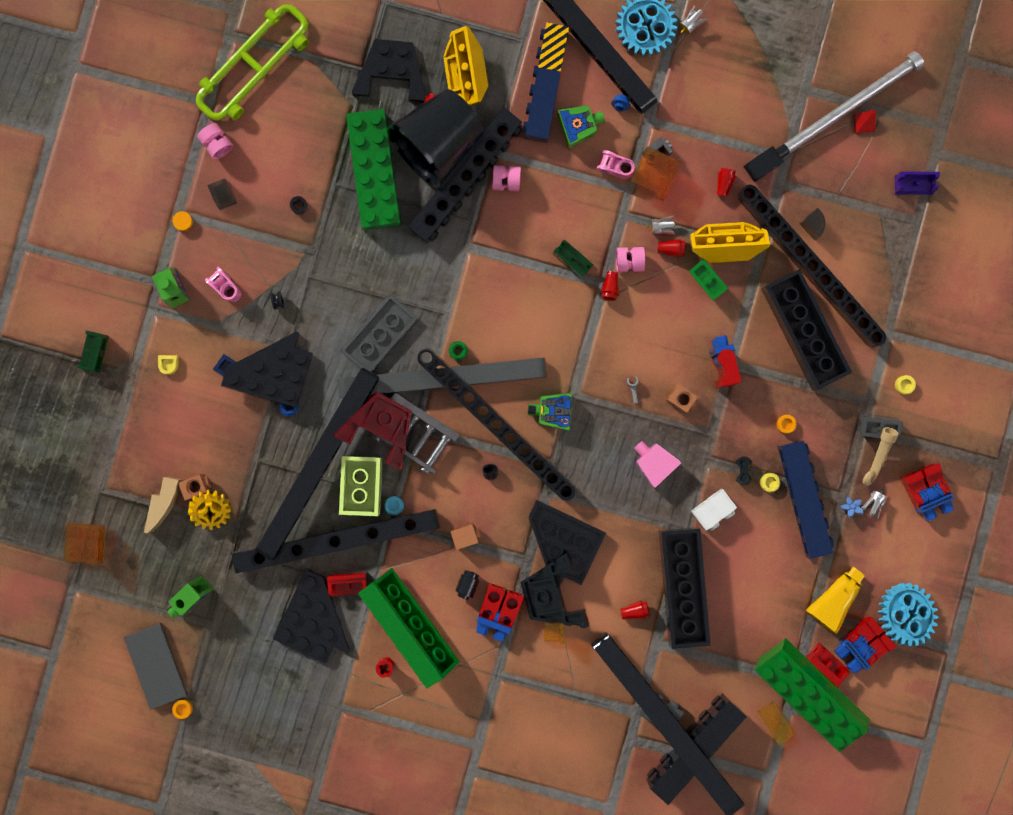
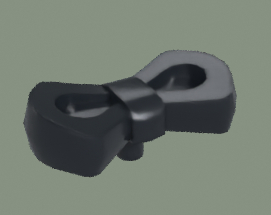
M742 456L736 460L740 467V474L736 481L745 486L752 482L749 474L751 472L752 460Z

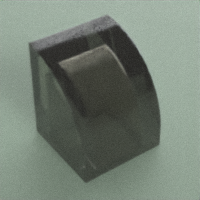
M226 178L208 185L219 210L237 204L230 182Z
M817 208L800 225L816 240L825 230V217L821 210Z

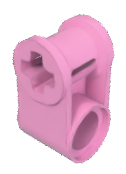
M604 150L602 152L603 158L600 165L596 168L598 171L624 180L632 177L635 168L632 160L611 151ZM626 165L630 167L631 171L624 173L620 168Z
M218 266L216 268L217 271L210 278H206L205 281L227 301L232 303L239 301L242 295L240 288ZM234 288V295L228 297V290Z

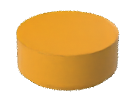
M184 211L177 212L172 220L174 227L180 231H188L193 225L191 215Z
M782 415L776 422L778 431L783 434L792 433L797 426L795 418L791 415Z
M187 699L178 700L172 707L173 715L178 719H186L193 712L192 703Z

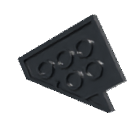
M294 332L228 366L221 387L296 408L313 353L295 348L299 332Z
M536 500L529 514V520L545 565L547 566L570 552L574 570L556 574L559 586L564 577L582 585L606 532Z
M306 569L273 640L325 664L333 647L346 653L349 652L350 648L333 600L328 595V586L324 576Z

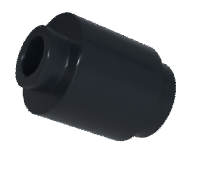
M465 570L464 574H461L455 589L458 592L457 596L466 600L469 597L473 598L479 583V575Z

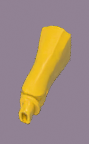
M852 567L849 573L845 572L824 594L806 609L807 614L820 621V624L829 631L837 634L859 593L860 586H862L861 581L865 575L855 567Z

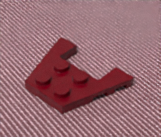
M376 392L333 436L351 444L358 428L361 427L393 444L384 463L401 471L412 410Z

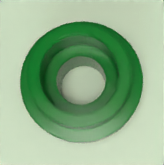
M456 341L450 345L449 354L454 360H462L467 356L468 348L465 343ZM458 347L462 349V353L459 355L455 353V349Z

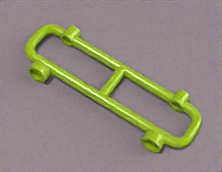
M285 4L278 7L275 11L272 8L268 9L264 15L267 20L210 80L205 77L200 81L199 86L201 89L196 95V104L208 118L218 121L229 116L233 120H237L244 112L239 103L292 47H295L299 52L306 48L309 40L304 34L308 30V21L304 14L296 7ZM290 12L300 21V28L262 67L247 51L272 25L278 23L282 14ZM242 58L257 73L219 113L213 112L203 102L204 97L215 89V85Z

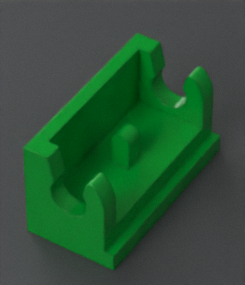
M705 259L689 270L690 274L713 301L728 289Z

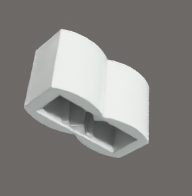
M720 489L691 510V512L704 530L707 531L709 529L712 531L720 525L719 521L725 518L727 520L732 517L737 507L726 492Z

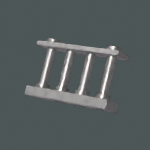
M395 393L391 400L412 410L408 433L416 421L419 422L422 419L426 422V428L410 452L405 449V455L420 464V469L430 475L432 472L435 474L437 470L433 468V465L448 442L451 443L452 440L456 442L460 435ZM437 429L443 433L442 439L427 462H424L416 456L431 433ZM373 434L372 438H374L378 442L382 443V441H385L389 445L393 446L392 443Z

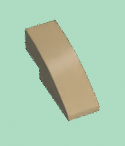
M163 477L160 494H152L144 533L153 532L168 516L180 493L178 483L183 481V479Z

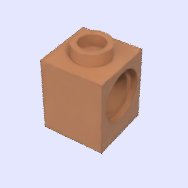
M677 384L666 401L683 413L694 410L698 397L680 384ZM682 394L688 398L686 405L679 403L678 399Z
M199 474L178 483L185 501L193 499V496L199 497V492L206 494L207 490L211 492V482L204 474ZM195 481L200 484L198 492L194 491L192 487Z
M473 523L450 531L456 550L478 543V538L481 537L478 526L474 527Z

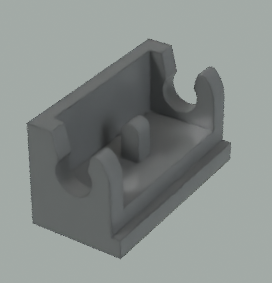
M859 413L861 425L857 429L861 436L880 438L883 428L889 427L899 433L896 440L900 441L903 421L899 418Z

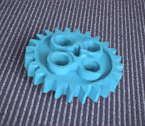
M627 0V7L621 6L622 12H618L617 17L619 19L615 22L619 26L615 32L620 33L617 39H624L621 46L628 45V52L634 49V55L638 51L641 52V57H644L645 52H648L649 57H651L653 51L659 55L660 48L665 51L667 48L666 44L671 45V39H674L676 35L673 32L677 30V26L673 25L677 22V19L672 18L675 11L669 12L671 5L664 6L665 0L661 2L658 0H633V3ZM653 10L656 15L649 16L646 11ZM632 17L636 18L638 23L633 24L629 19ZM644 22L646 25H650L649 29L647 28V26H643ZM654 28H662L663 33H656ZM643 35L646 40L640 41L637 39V36Z
M901 583L891 586V589L886 590L887 595L881 596L884 602L878 604L882 607V610H879L878 613L882 614L883 617L878 620L884 621V625L881 628L888 629L885 635H892L891 641H897L898 645L904 644L906 647L919 646V644H924L925 640L931 639L929 634L935 633L932 627L938 626L934 622V619L939 618L937 615H934V612L938 609L932 608L935 601L928 600L931 595H924V588L919 589L918 585H912L911 583Z

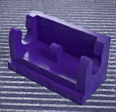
M940 172L898 173L895 175V195H933L939 188V185H936V180L940 177Z

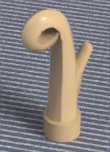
M883 428L880 436L881 441L872 467L863 478L864 486H869L875 481L884 462L887 460L890 448L896 442L899 434L895 429Z

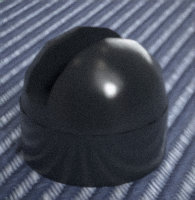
M487 464L483 467V476L486 480H495L497 478L498 467L496 465Z

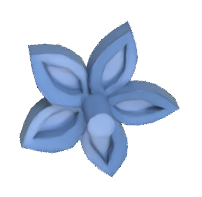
M847 496V504L840 506V509L848 511L847 515L849 518L854 513L861 515L863 514V510L860 507L862 500H855L853 502Z

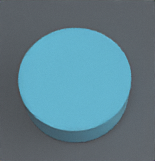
M391 496L385 502V510L390 515H398L404 509V502L398 496Z

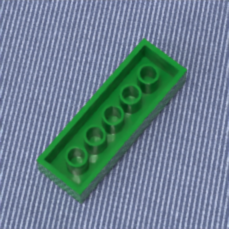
M384 109L348 113L346 118L361 228L363 231L400 227L401 219L390 138L387 134L386 112Z
M393 568L379 576L358 593L426 689L442 680L460 662Z
M786 638L758 659L755 672L838 752L868 732L870 719Z

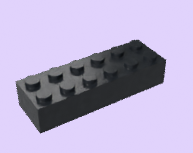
M800 269L761 288L812 391L819 390L852 373Z
M700 528L659 530L669 646L671 649L711 646Z
M723 693L721 696L717 695L711 702L712 706L699 715L697 723L690 725L686 730L709 759L747 717ZM674 749L669 754L663 755L660 759L661 763L657 768L653 767L648 772V778L646 779L650 790L667 805L673 801L695 776Z

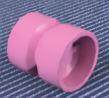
M217 123L206 126L197 135L199 141L204 147H207V152L214 160L225 156L233 148V144L227 136H223L224 132Z
M494 165L493 190L503 191L507 188L509 191L519 192L521 166H510L506 169L503 165Z
M627 247L616 248L617 273L628 272L629 269H632L633 272H644V247H633L632 250H629Z

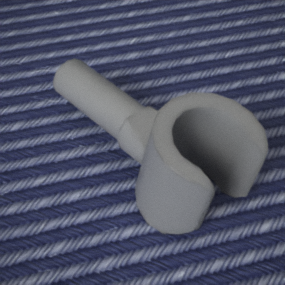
M635 376V384H631L628 377L626 384L631 388L633 402L638 403L636 392L638 377Z

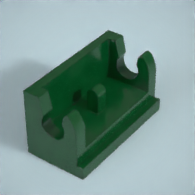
M563 240L560 246L553 251V255L580 279L594 265L566 240Z
M86 330L85 334L87 336L80 364L77 365V368L100 373L109 336Z

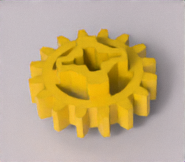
M207 490L206 494L199 492V497L193 496V502H189L188 515H190V521H195L196 527L201 524L203 530L206 526H209L210 530L213 529V526L220 528V523L226 524V518H230L231 505H229V499H224V494L218 496L216 490L213 494H210L209 490Z

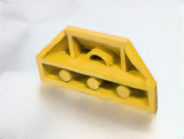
M464 26L451 31L450 40L446 46L443 59L448 89L461 96L470 106L481 102L488 88L483 49L469 26Z
M745 222L706 224L695 233L690 234L692 251L709 263L749 261L770 247L767 230Z

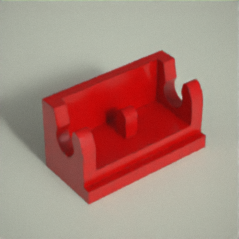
M368 573L329 575L327 577L328 595L334 597L358 594L368 586Z
M820 642L806 656L836 687H839L850 673L849 669Z

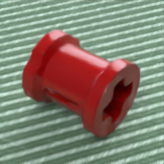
M389 657L381 658L376 665V673L382 678L389 677L395 667L393 660ZM385 663L388 664V669L383 671L382 667Z

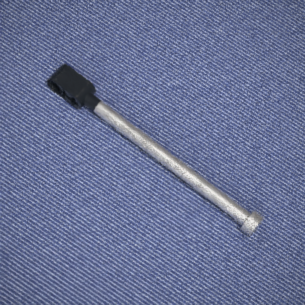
M916 51L911 52L904 57L905 62L777 149L772 146L748 162L743 167L753 182L758 181L784 162L782 158L910 71L916 73L923 68L924 61L921 55Z

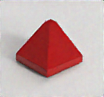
M876 110L853 115L855 134L875 131Z

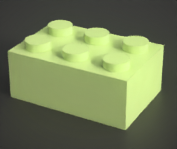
M342 456L339 515H380L382 457Z

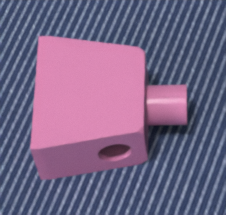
M641 441L634 447L641 455L636 464L653 488H656L681 464L677 458L658 444H654L649 448Z

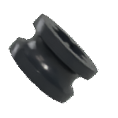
M301 196L293 197L290 201V208L297 215L303 214L307 210V202ZM298 201H302L301 203L304 204V207L296 210L294 203L297 204Z
M280 291L277 294L271 293V302L274 310H277L278 307L284 308L282 293Z

